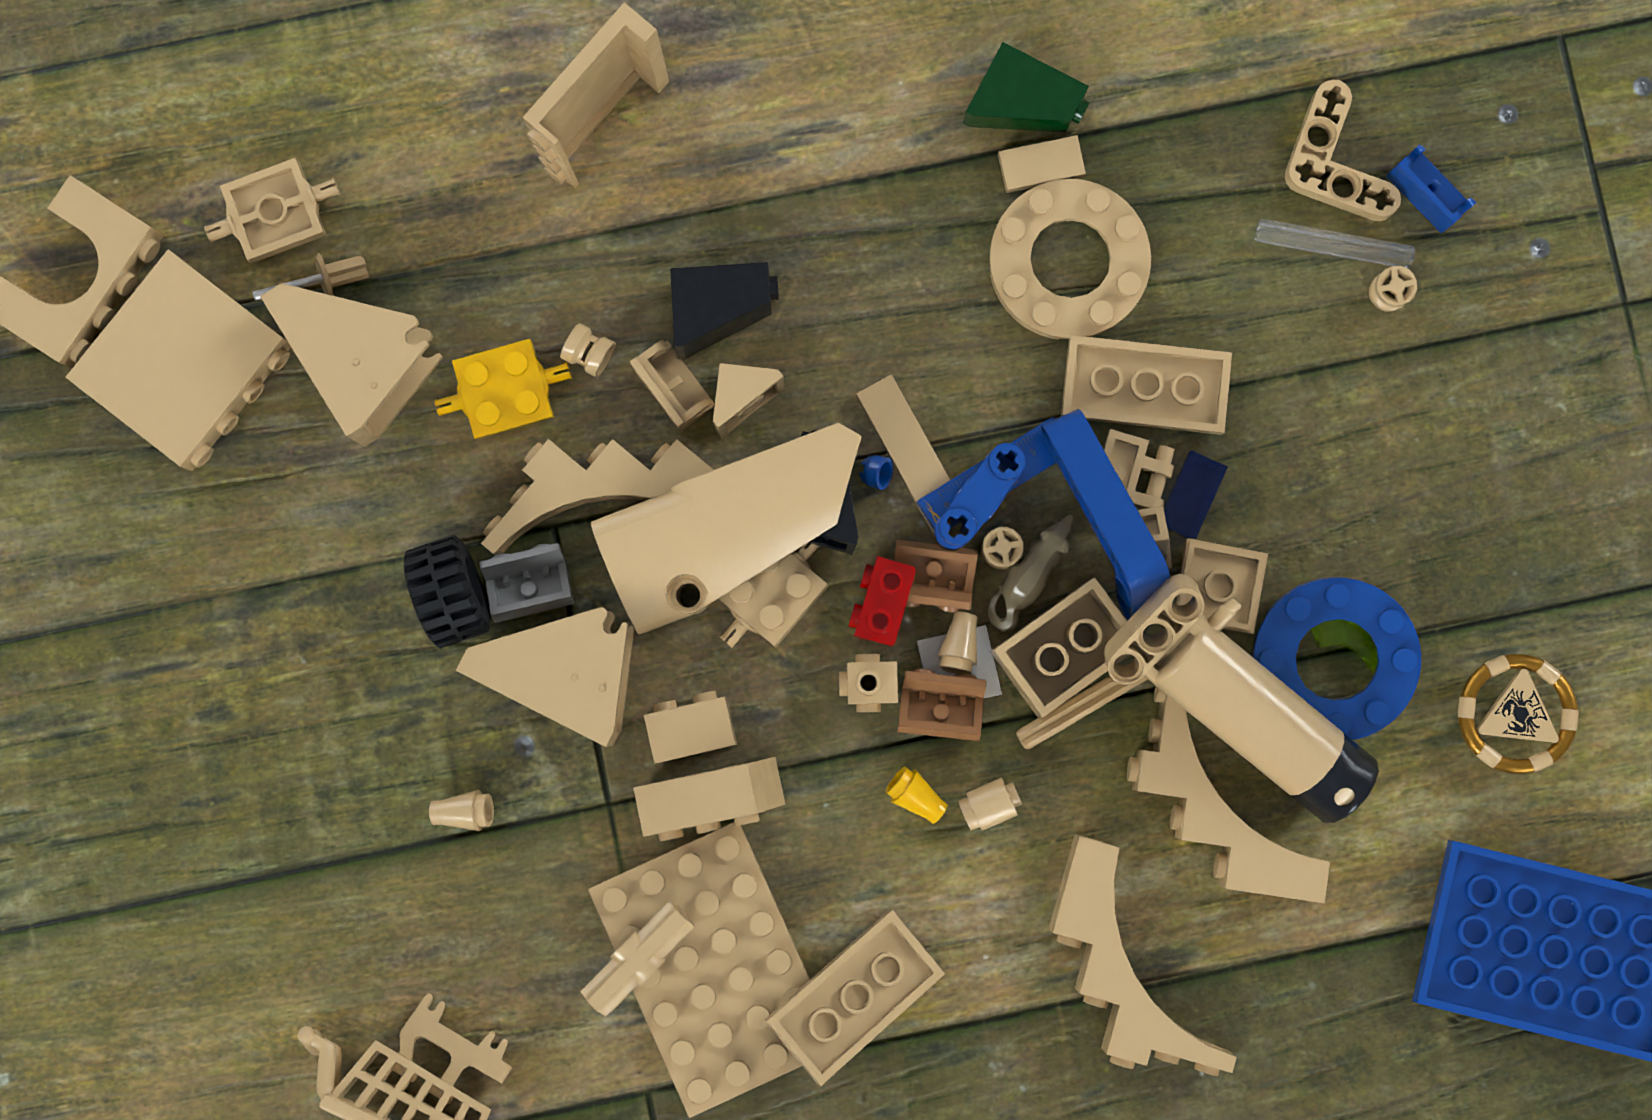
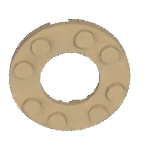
M1081 179L1049 181L1023 193L1002 215L990 245V277L995 293L1003 307L1018 323L1030 331L1057 340L1069 339L1070 335L1095 337L1112 329L1124 320L1142 297L1151 269L1150 243L1145 227L1135 210L1114 191L1100 184ZM1063 221L1085 223L1096 230L1107 245L1110 257L1108 273L1101 285L1087 295L1073 298L1055 295L1044 288L1034 275L1030 259L1033 243L1040 232L1053 223Z

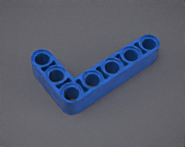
M1076 409L1041 425V431L1051 454L1115 569L1117 599L1125 617L1129 620L1152 594L1170 578L1169 569L1159 547L1086 417L1080 409Z

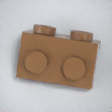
M896 539L894 561L916 568L906 606L934 605L947 612H959L961 609L970 610L978 550L969 548L952 550L938 544Z
M929 669L905 671L901 688L897 732L979 741L987 681L977 679L976 676L967 673L947 676L938 675Z

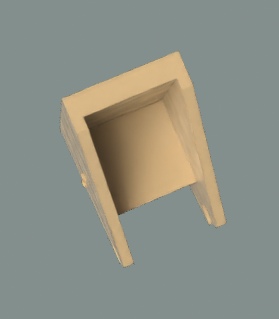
M283 283L260 296L346 437L363 447L379 439L443 359L440 353L430 358L422 356L429 347L428 342L432 340L433 335L429 330L418 327L419 321L413 315Z
M599 607L466 649L456 671L605 747H610L616 744L622 732L635 628L634 626L628 627V624L623 622L619 630L612 634L611 628L615 621V614Z

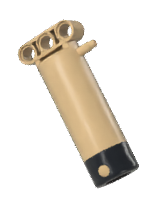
M1182 574L1168 578L1106 644L1104 656L1109 676L1113 681L1121 685L1134 684L1145 676L1322 822L1335 823L1348 817L1364 802L1373 789L1379 773L1377 760L1221 631L1241 608V603L1236 598L1232 597L1225 604H1222L1207 620L1202 616L1205 604L1195 580L1188 575ZM1181 593L1193 595L1190 602L1185 605H1175L1172 603L1173 599ZM1151 624H1161L1164 626L1162 631L1156 635H1146L1143 633L1145 628ZM1131 654L1135 657L1127 665L1115 663V660L1120 655Z

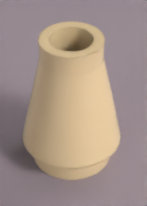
M954 612L953 620L937 655V658L940 659V669L956 674H971L972 667L977 665L976 625L978 617L976 615L966 612Z
M480 790L443 800L431 801L429 807V818L432 825H445L481 831L483 827L491 826L494 817L491 795L489 793L482 794Z

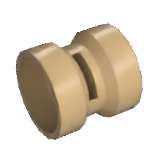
M579 323L568 336L560 358L570 364L578 363L584 366L586 373L597 378L610 361L616 343L606 337L598 338L594 336L590 328Z

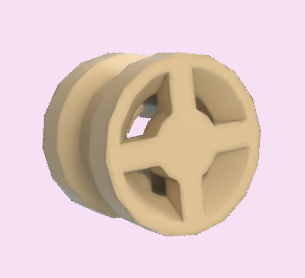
M1391 266L1371 281L1369 287L1371 302L1378 309L1385 312L1398 310L1415 297L1417 280L1408 268ZM1388 291H1389L1391 294H1394L1395 297L1393 298L1392 295H1390V294H1388V293H1385V292H1388Z
M997 527L991 530L984 537L981 544V556L984 562L995 569H1007L1013 566L1023 553L1021 536L1014 529L1008 527Z

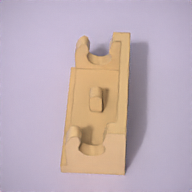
M660 340L630 361L634 371L680 432L714 408L715 403L708 396L682 359L677 358L676 351L668 341Z

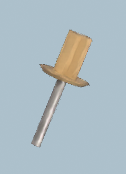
M318 252L315 258L317 275L283 284L304 288L320 283L324 294L334 296L333 287L369 278V274L366 269L365 260L361 255L325 265L322 256ZM276 286L253 291L254 300L261 299V295Z

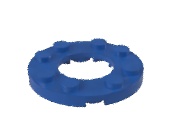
M1319 578L1289 590L1267 611L1268 613L1254 639L1252 657L1349 738L1356 740L1378 732L1395 720L1408 705L1420 677V643L1408 614L1387 593L1373 585L1352 578ZM1342 619L1356 623L1368 632L1376 646L1378 663L1371 681L1364 690L1350 698L1332 700L1317 696L1305 687L1297 672L1296 654L1300 641L1311 628L1324 621Z

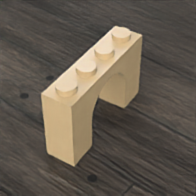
M69 175L47 209L84 232L93 242L98 255L96 278L89 290L78 299L65 304H48L15 283L0 276V325L58 363L72 369L91 346L98 332L103 330L115 316L114 309L121 298L133 291L138 281L137 275L144 264L151 262L158 254L160 249L159 242L163 235Z

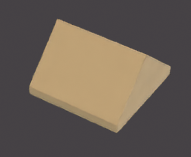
M719 364L713 423L721 438H724L785 390L784 376L779 370Z

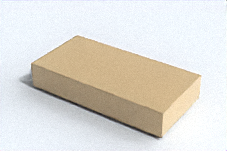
M1078 135L998 152L1006 193L1030 189L1049 181L1078 179L1086 175Z

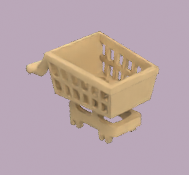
M428 993L400 1032V1051L397 1053L375 1040L341 1081V1047L323 1037L319 1030L309 1026L301 1027L297 1033L298 1040L308 1052L318 1056L316 1089L321 1100L320 1108L344 1120H393L387 1116L398 1100L409 1105L401 1120H412L417 1110L430 1116L428 1120H463L469 1107L480 1112L477 1120H487L491 1109L453 1086L462 1071L467 1067H472L499 1084H503L512 1069L510 1065L502 1061L508 1041L503 1039L496 1049L491 1048L490 1044L495 1037V1033L491 1031L479 1045H475L439 1023L445 1009V1003L441 1001L435 1010H428L433 1001L432 995ZM417 1039H426L450 1054L451 1063L441 1079L413 1063L414 1043ZM379 1053H382L388 1059L374 1076L366 1072L365 1070ZM392 1071L402 1076L396 1086L385 1082ZM417 1076L425 1079V1082L417 1095L414 1097L404 1092L409 1083H414ZM359 1079L367 1083V1087L355 1102L345 1098L344 1096ZM380 1090L389 1096L379 1111L376 1112L366 1106L375 1093ZM428 1092L439 1098L435 1108L423 1102ZM455 1097L462 1103L453 1118L442 1111L446 1104L450 1105Z

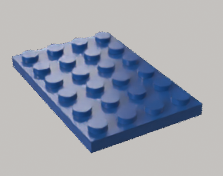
M1448 840L1412 1001L1652 1062V890Z

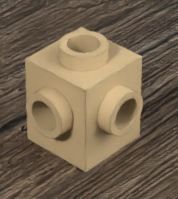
M856 654L855 662L847 663V671L839 672V696H848V704H856V712H881V704L898 703L897 661L880 662V654ZM871 676L874 678L876 685L872 691H865L861 687L860 681L862 677Z

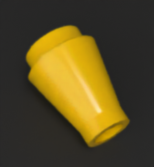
M905 766L894 775L885 790V793L891 797V803L927 819L932 824L939 821L948 807V804L936 794L916 769L911 771Z

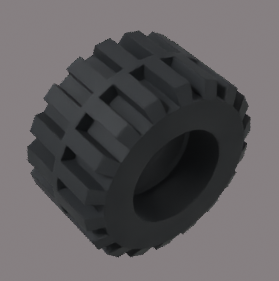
M451 535L405 552L404 575L413 607L426 635L438 648L441 649L489 632L490 611L479 573L467 547L456 535Z

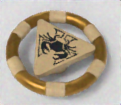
M1507 654L1483 663L1468 678L1459 697L1457 717L1461 734L1467 746L1477 758L1491 768L1505 773L1529 774L1553 765L1565 754L1572 744L1577 731L1579 710L1574 691L1562 672L1547 661L1531 655ZM1510 669H1519L1476 728L1474 723L1476 696L1483 684L1489 678ZM1528 670L1552 685L1559 696L1562 710L1558 735ZM1479 734L1550 742L1552 745L1548 749L1526 759H1513L1502 756L1484 743Z

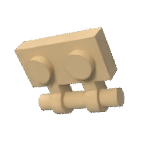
M1110 429L1107 433L1103 450L1134 505L1141 509L1163 506L1164 500L1161 497L1166 479L1171 478L1174 465L1171 462L1175 449L1159 445L1156 458H1150L1145 456L1149 440ZM1141 470L1151 474L1145 494L1135 491Z

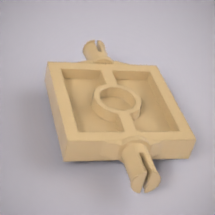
M293 158L220 185L226 202L227 219L204 226L211 243L233 234L240 241L247 261L252 264L327 236L319 216L318 202L340 195V189L334 178L311 186L305 178L300 162Z
M811 543L803 545L720 597L719 600L730 609L735 618V621L720 638L733 648L745 632L749 630L761 635L776 648L828 588V584L811 570L807 562L819 546Z

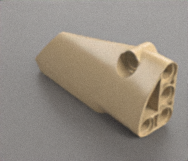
M838 422L671 487L670 492L591 521L593 534L602 558L637 633L640 635L703 612L712 602L836 526L862 436ZM693 584L700 591V599L695 606L687 608L682 604L680 594L684 587Z

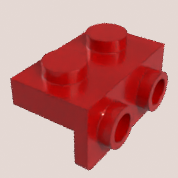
M877 556L874 566L866 564L860 584L861 588L867 589L863 605L854 604L848 627L856 629L854 638L868 642L874 641L887 646L895 644L916 573L915 567Z

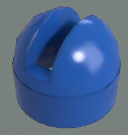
M872 455L861 462V465H865L864 471L859 472L862 482L870 487L881 490L887 488L893 476L892 460L878 455Z

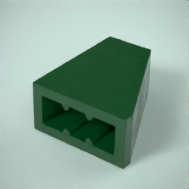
M1002 42L965 112L963 124L976 128L1066 133L1072 121L1077 124L1080 123L1090 104L1089 101L1084 99L1089 86Z

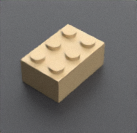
M1094 577L990 652L1038 718H1043L1108 671L1104 656L1105 646L1127 621ZM1130 654L1120 655L1115 660V663L1118 664Z

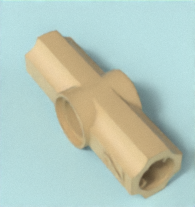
M670 900L656 912L639 932L636 930L610 956L612 960L580 991L581 994L597 1012L606 1017L610 1012H613L637 985L640 987L665 962L666 959L664 957L694 928L695 924L679 906Z

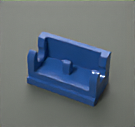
M1419 144L1386 177L1440 233H1443L1477 202L1472 197L1466 199L1423 154L1426 149Z

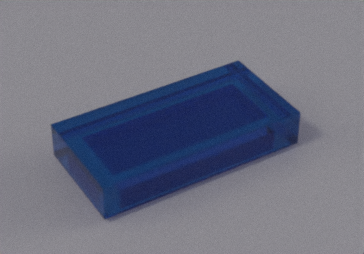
M1192 450L1188 452L1164 506L1168 531L1186 539L1196 540L1228 466Z

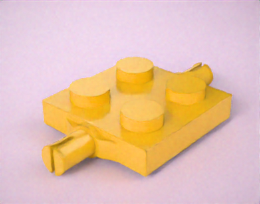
M529 338L452 360L458 381L457 394L438 400L435 399L434 402L436 407L451 404L436 409L439 416L462 410L469 419L474 439H480L554 418L549 401V385L572 379L570 371L555 375L556 373L570 370L567 362L544 369L537 359L533 342Z

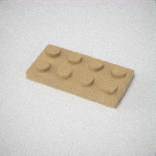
M1070 335L1061 416L1080 409L1089 421L1222 435L1225 433L1232 353Z
M888 910L768 1016L765 1021L819 1086H822L944 976L945 973L893 910Z

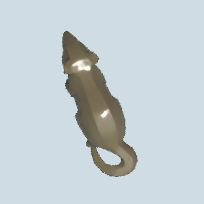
M1072 515L1065 516L1057 523L1051 525L1040 534L1041 539L1031 542L1027 555L1021 562L1015 563L1012 566L1004 584L999 585V591L989 600L987 608L988 619L996 629L1003 632L1013 630L1018 624L1020 609L1029 607L1043 594L1047 588L1048 577L1061 561V554L1068 553L1073 526ZM1001 594L1004 596L1007 614L1005 618H999L995 610L996 602Z

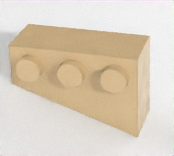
M776 757L633 788L643 837L658 834L659 841L683 837V829L696 826L697 834L721 829L720 821L734 819L735 826L760 821L758 813L786 805Z

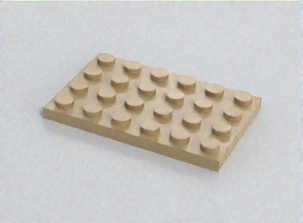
M735 822L721 827V829L708 833L588 889L615 951L636 930L639 932L656 912L670 900L679 906L695 924L694 928L664 957L666 959L665 962L640 987L637 985L633 989V993L689 1118L802 1066L765 1019L810 980V977L741 825L735 826Z

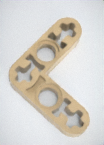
M1332 79L1325 81L1312 96L1285 171L1286 184L1296 193L1373 221L1386 220L1398 210L1401 203L1400 192L1396 186L1385 180L1330 161L1351 105L1352 94L1349 87L1340 80ZM1330 91L1336 93V101L1340 103L1334 106L1328 118L1322 117L1321 115L1324 113L1328 100L1324 97ZM1312 127L1323 128L1328 133V144L1322 147L1311 144L1308 139L1309 129ZM1303 165H1307L1310 167L1309 174L1321 178L1325 171L1329 172L1330 175L1326 178L1321 190L1318 188V185L1322 180L1310 177L1306 182H1302L1300 180L1301 174L1295 171V169L1300 170ZM1339 177L1348 179L1353 186L1352 195L1346 198L1336 195L1332 188L1334 179ZM1364 185L1367 186L1363 193L1364 195L1376 197L1379 193L1385 194L1384 201L1390 205H1386L1383 209L1378 210L1376 208L1377 202L1374 199L1364 197L1360 204L1356 202V199L1360 196Z

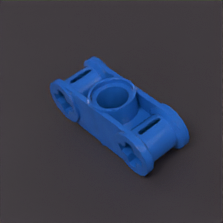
M1012 443L997 445L985 457L979 467L973 470L953 496V501L934 527L936 541L942 547L952 550L963 547L1001 505L1007 496L1006 493L1025 468L1026 458L1018 446ZM1007 457L1011 462L1008 465V469L1001 472L997 468L1000 464L999 460ZM957 520L962 524L959 530L961 534L952 537L948 534L951 528L949 524H953Z

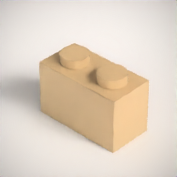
M715 690L693 695V704L677 707L676 700L652 705L653 713L644 715L654 764L737 745L727 697L717 698Z

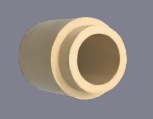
M1002 777L966 792L967 797L958 800L971 831L977 828H981L983 831L1018 816L1016 807L1022 805L1013 782L1005 785Z

